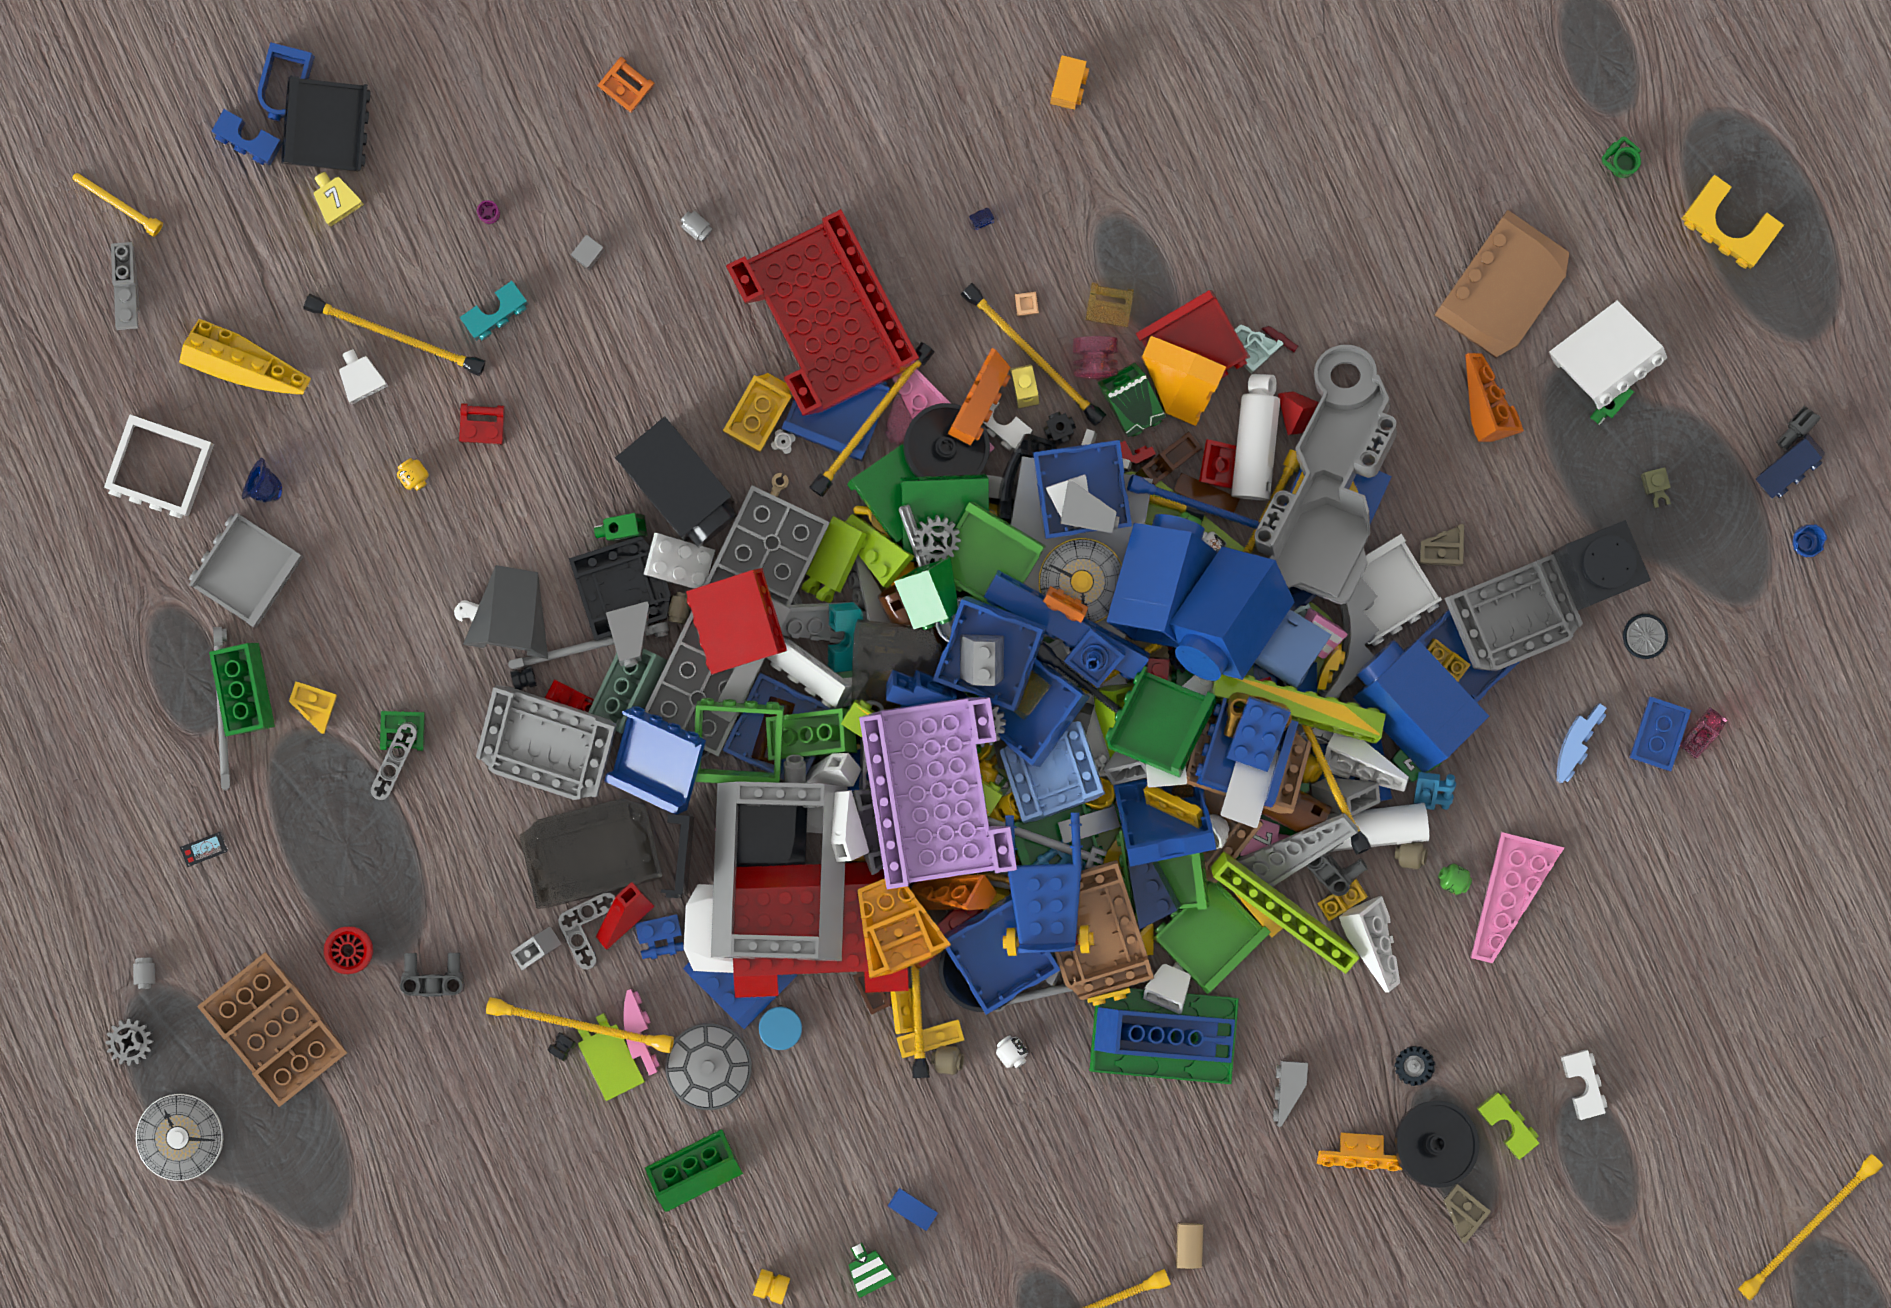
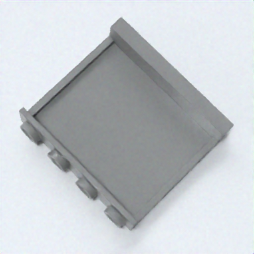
M236 513L227 519L224 532L222 534L219 533L214 539L213 544L215 546L211 552L207 551L202 557L201 562L203 564L199 570L195 569L189 577V580H191L189 585L240 617L252 627L257 628L304 556Z

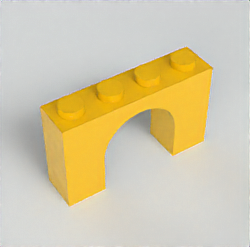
M1714 174L1681 219L1685 221L1684 225L1692 231L1696 229L1702 234L1701 237L1708 243L1714 242L1718 245L1720 252L1726 256L1731 255L1736 258V263L1739 266L1751 269L1784 225L1770 214L1765 213L1749 235L1743 238H1731L1723 234L1716 224L1715 214L1717 207L1732 187Z

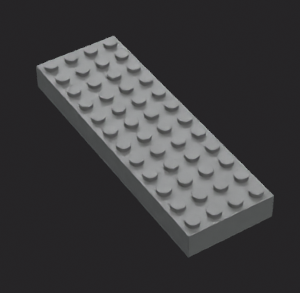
M751 485L704 585L762 568L771 599L773 598L784 605H791L830 522ZM691 611L648 701L645 712L661 716L668 723L678 724L683 730L695 732L697 701H701L702 698H712L714 702H717L734 668L711 675L710 670L706 666V656L704 649L700 646V636L693 623L694 616ZM761 664V666H760V668H759L757 674L755 675V677H754V679H753V681H752V683H751L749 689L747 690V692H746V694H745V696H744V698H743V700H742L741 703H744V702H745V700H746V698H747V696H748V694H749V692H750V690H751V688H752V685H753V683H754V681H755V679H756V677H757V675H758V673H759V671H760V669H761V667H762V664ZM704 710L702 736L706 740L704 750L716 756L720 755L740 712H736L732 721L729 722L713 714L712 711Z

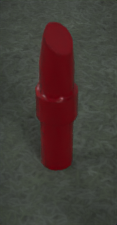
M1271 326L1261 328L1266 334L1275 339L1276 342L1278 340L1284 343L1283 346L1293 353L1299 347L1288 339L1286 335L1278 332Z

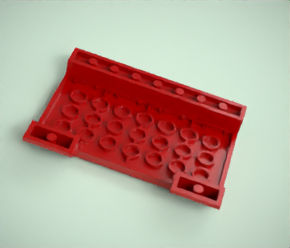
M841 209L822 218V224L748 260L744 256L726 265L744 303L765 300L787 341L800 369L785 376L784 380L803 416L823 412L900 374L919 359Z
M866 862L845 863L842 961L798 960L790 958H733L735 998L779 996L778 975L864 972L865 993L909 991L908 967L892 974L874 978L869 977L858 889L885 879L884 869L872 875ZM821 864L736 867L734 934L819 937Z

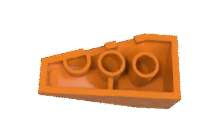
M1467 353L1465 358L1471 423L1478 442H1493L1523 432L1524 430L1516 409L1513 405L1510 407L1504 398L1506 393L1503 388L1500 389L1495 383V374L1483 354Z

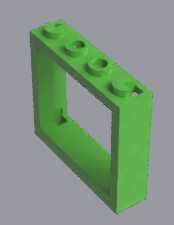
M702 698L701 701H697L695 733L699 734L701 738L703 736L704 710L777 714L774 773L701 769L700 761L695 782H781L784 706L779 705L778 702H767L766 705L751 700L745 701V703H736V700L732 699L714 702L712 698Z

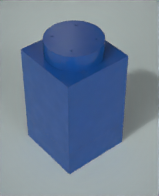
M1167 514L1155 515L1152 525L1134 523L1106 622L1131 640L1177 648L1179 643L1171 629L1170 622L1217 554V551L1202 540L1205 531L1204 527L1188 519Z
M1223 546L1220 548L1170 622L1171 629L1179 643L1175 650L1176 657L1188 671L1209 681L1218 680L1222 674L1243 680L1295 603L1276 560Z
M1395 640L1391 641L1356 674L1365 686L1353 698L1362 708H1376L1380 710V713L1386 714L1383 730L1424 773L1447 759L1489 717L1482 707L1419 640L1404 650Z

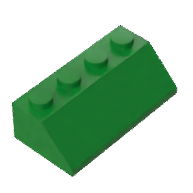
M245 643L210 651L209 654L225 736L274 728L275 724L259 643Z
M722 1129L645 1167L655 1196L665 1213L743 1174Z

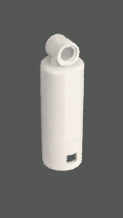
M1252 374L1248 381L1249 393L1243 394L1241 398L1231 494L1235 498L1261 501L1270 500L1280 398L1273 396L1277 385L1274 375Z
M1425 803L1368 809L1352 816L1353 820H1355V825L1368 838L1371 847L1429 841V824ZM1338 813L1329 814L1327 820H1329V819H1331V818H1334V817H1336V816H1338V815H1341V814H1338ZM1351 837L1331 852L1353 849Z

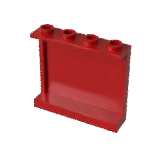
M1208 290L1135 333L1139 341L1143 342L1145 348L1150 337L1153 336L1225 366L1226 368L1221 379L1229 375L1228 370L1235 367L1237 370L1246 365V360L1250 358L1212 290Z
M762 568L750 570L686 591L687 603L692 610L694 616L693 623L698 630L700 646L704 649L706 666L710 670L711 675L787 651Z

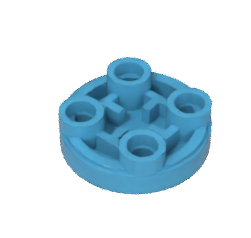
M774 1007L762 1016L759 1023V1034L762 1041L770 1048L785 1050L794 1046L800 1039L802 1023L797 1013L792 1009Z

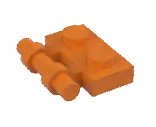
M1050 586L1043 600L1046 606L1054 611H1061L1072 621H1079L1081 623L1086 615L1088 606L1082 604L1080 599H1073L1064 594L1065 591L1059 588L1057 590Z

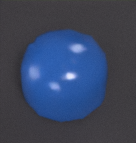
M1816 524L1804 525L1794 533L1792 545L1797 554L1803 557H1814L1824 550L1823 547L1827 540V535L1824 529Z

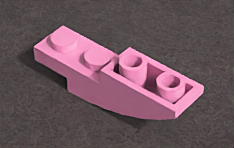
M633 989L626 992L624 1029L627 1032L642 1034V1031L649 1029L648 1024L651 1021L647 1012H642L639 1005L642 1003L638 991L634 992ZM628 1039L627 1044L632 1059L641 1056L649 1075L658 1072L657 1067L660 1064L656 1055H651L648 1048L651 1046Z

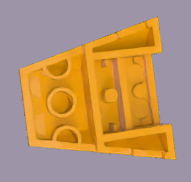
M882 879L858 889L870 978L895 973L932 958L951 946L908 886L887 889L886 881Z

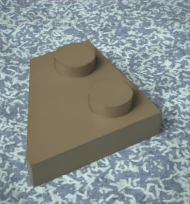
M1464 524L1457 525V527L1451 530L1441 532L1435 537H1430L1420 542L1419 564L1463 566Z

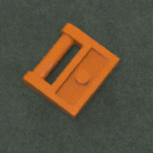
M620 57L597 86L632 113L655 83L651 79L647 80L626 63L627 60ZM622 70L642 86L640 91L617 74L618 71Z

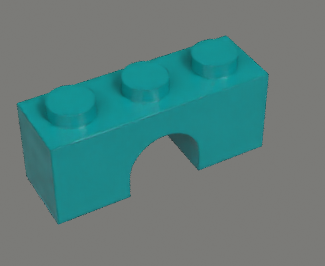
M510 281L495 292L500 300V308L496 313L492 315L484 314L476 305L459 317L476 341L478 339H481V341L492 334L491 330L495 327H503L509 322V317L514 314L518 316L527 309L526 305L529 303L513 281Z
M854 602L829 604L828 625L835 632L844 631V638L841 642L828 645L827 665L834 672L859 670V662L862 661L860 651L862 631L860 630V622L863 621V613Z

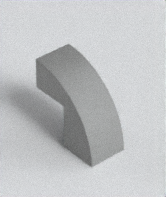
M1112 806L1080 816V823H1082V826H1080V839L1120 827L1115 807ZM1071 819L1058 822L1063 843L1072 841L1071 826H1069Z

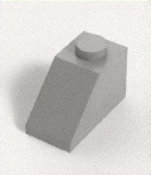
M548 927L510 953L520 969L524 970L562 944L552 928Z

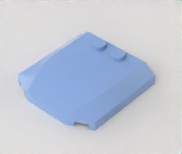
M1079 721L1070 724L1041 767L1032 766L1008 746L1000 750L1023 823L1046 818L1095 800L1105 794L1083 724Z

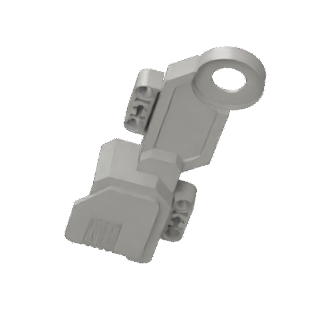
M1354 345L1332 347L1325 351L1317 360L1314 368L1316 389L1322 398L1296 446V458L1304 474V479L1296 494L1279 491L1273 496L1255 531L1257 550L1271 556L1269 559L1276 560L1288 588L1294 586L1337 604H1346L1350 601L1368 565L1364 545L1370 535L1369 508L1366 497L1349 490L1356 474L1367 478L1378 474L1397 436L1396 420L1393 416L1387 414L1390 409L1389 397L1380 376L1377 375L1375 361L1367 351ZM1345 363L1356 366L1361 374L1359 382L1350 388L1336 386L1331 380V373L1336 366ZM1385 427L1391 428L1390 430H1383ZM1371 462L1373 465L1367 466L1365 463ZM1287 503L1285 506H1280L1279 504ZM1263 538L1270 539L1266 542L1260 541Z

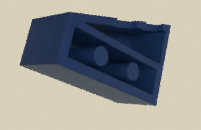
M1808 433L1803 440L1790 448L1787 453L1756 477V481L1771 498L1775 496L1780 498L1788 491V485L1792 482L1796 485L1806 477L1803 473L1808 469L1813 471L1822 464L1821 459L1825 452Z
M1158 861L1131 867L1128 862L1139 930L1177 911L1181 907Z

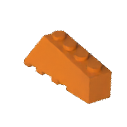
M992 348L948 432L949 435L969 445L973 443L974 439L979 440L984 431L981 425L983 421L988 423L993 413L989 409L992 403L997 405L1002 395L999 390L1001 386L1006 387L1011 377L1008 375L1011 367L996 349Z
M961 875L918 881L911 888L912 893L925 910L988 909L997 894V891L985 875Z

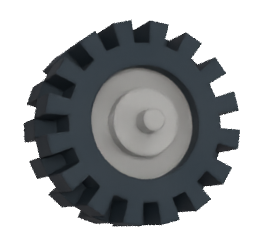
M1421 1046L1408 1047L1397 1056L1394 1066L1396 1067L1395 1072L1399 1075L1398 1078L1403 1080L1405 1084H1410L1411 1086L1424 1084L1431 1079L1432 1074L1435 1072L1434 1065L1436 1064L1433 1060L1434 1057L1427 1049H1423Z

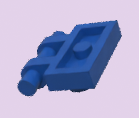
M678 914L635 924L639 944L648 943L649 949L641 951L642 959L651 958L652 960L657 959L660 955H675L679 951H684V943H675L674 937L682 935ZM667 939L668 945L656 947L655 941Z

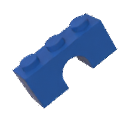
M223 109L212 129V132L216 135L215 139L225 145L227 142L235 146L233 149L243 155L246 152L253 155L252 160L261 165H264V163L271 165L283 142L262 129L255 139L244 140L241 132L246 122L242 118Z

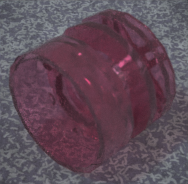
M1109 336L1074 338L1073 354L1083 356V359L1073 361L1074 366L1083 367L1073 370L1074 376L1093 380L1117 376L1118 369L1109 368L1108 366L1118 365V360L1110 359L1108 355L1118 353V339Z

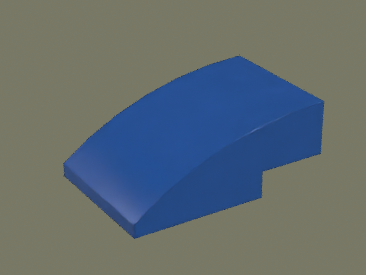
M892 670L886 683V700L905 706L957 699L956 689L933 681V676L918 670L915 671L913 677Z

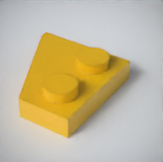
M295 681L289 702L320 733L325 734L337 695Z

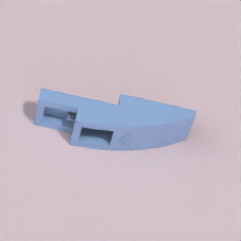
M1597 704L1586 719L1582 716H1577L1570 726L1558 757L1556 781L1559 783H1563L1564 780L1568 782L1575 773L1573 768L1576 764L1581 765L1588 754L1585 752L1588 747L1583 745L1582 741L1587 742L1594 733L1591 730L1594 725H1599L1606 717L1604 712L1607 708L1602 704Z

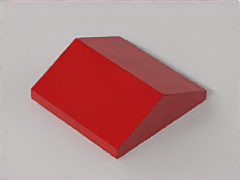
M1206 439L1199 482L1232 489L1236 445Z

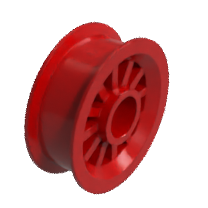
M350 926L336 929L328 936L324 944V957L327 964L334 971L341 974H354L362 971L368 966L373 956V944L370 937L357 927ZM347 934V942L345 941L343 935ZM338 938H340L342 944L339 943V942L336 941V940H337ZM359 938L361 942L355 944L357 939ZM334 944L339 946V949H334ZM347 944L352 945L354 948V952L350 957L346 956L343 952V948ZM363 945L364 949H358V947ZM333 952H339V954L334 956ZM358 952H364L363 957ZM342 957L341 960L337 962L336 959ZM350 959L352 960L354 966H350Z

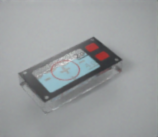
M221 832L180 847L187 867L229 852Z

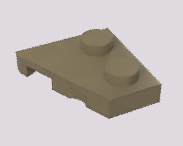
M1458 1184L1453 1187L1443 1200L1458 1235L1464 1244H1466L1491 1213L1489 1209Z

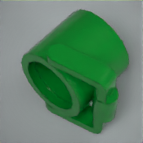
M1623 136L1606 150V153L1602 156V163L1617 177L1628 178L1641 165V150L1627 137ZM1624 142H1625L1627 145L1630 146V147H1623V148L1620 149V146H1621ZM1611 156L1612 158L1609 163L1606 160Z

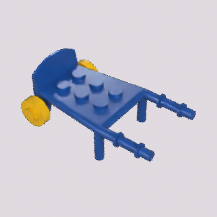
M1071 813V824H1069L1072 834V846L1070 848H1072L1073 863L1016 865L1017 870L1008 871L1017 930L1016 927L1007 928L1006 936H1003V949H1007L1008 956H1017L1018 950L1019 953L1075 951L1076 945H1080L1081 953H1090V945H1094V932H1090L1089 925H1080V934H1077L1081 870L1084 868L1083 863H1081V848H1083V845H1081L1080 826H1082V823H1080L1079 813ZM1005 815V825L1011 828L1015 853L1017 848H1015L1014 828H1017V826H1014V815Z

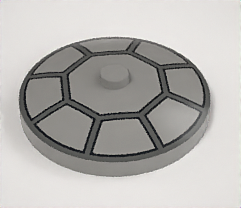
M705 1023L688 1028L674 1040L672 1051L667 1053L665 1072L670 1088L682 1102L700 1110H716L730 1105L745 1091L751 1077L752 1061L748 1047L737 1033L723 1025Z

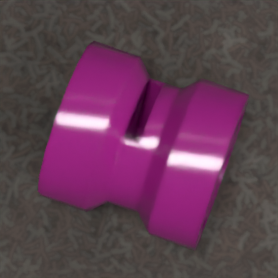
M485 200L478 205L477 214L482 222L494 224L499 220L500 210L493 201Z

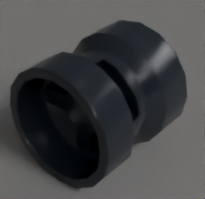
M532 666L525 667L521 672L518 670L510 671L515 689L522 691L524 687L532 688L537 686Z
M559 1032L555 1037V1044H551L547 1051L565 1062L568 1058V1052L574 1049L577 1043Z

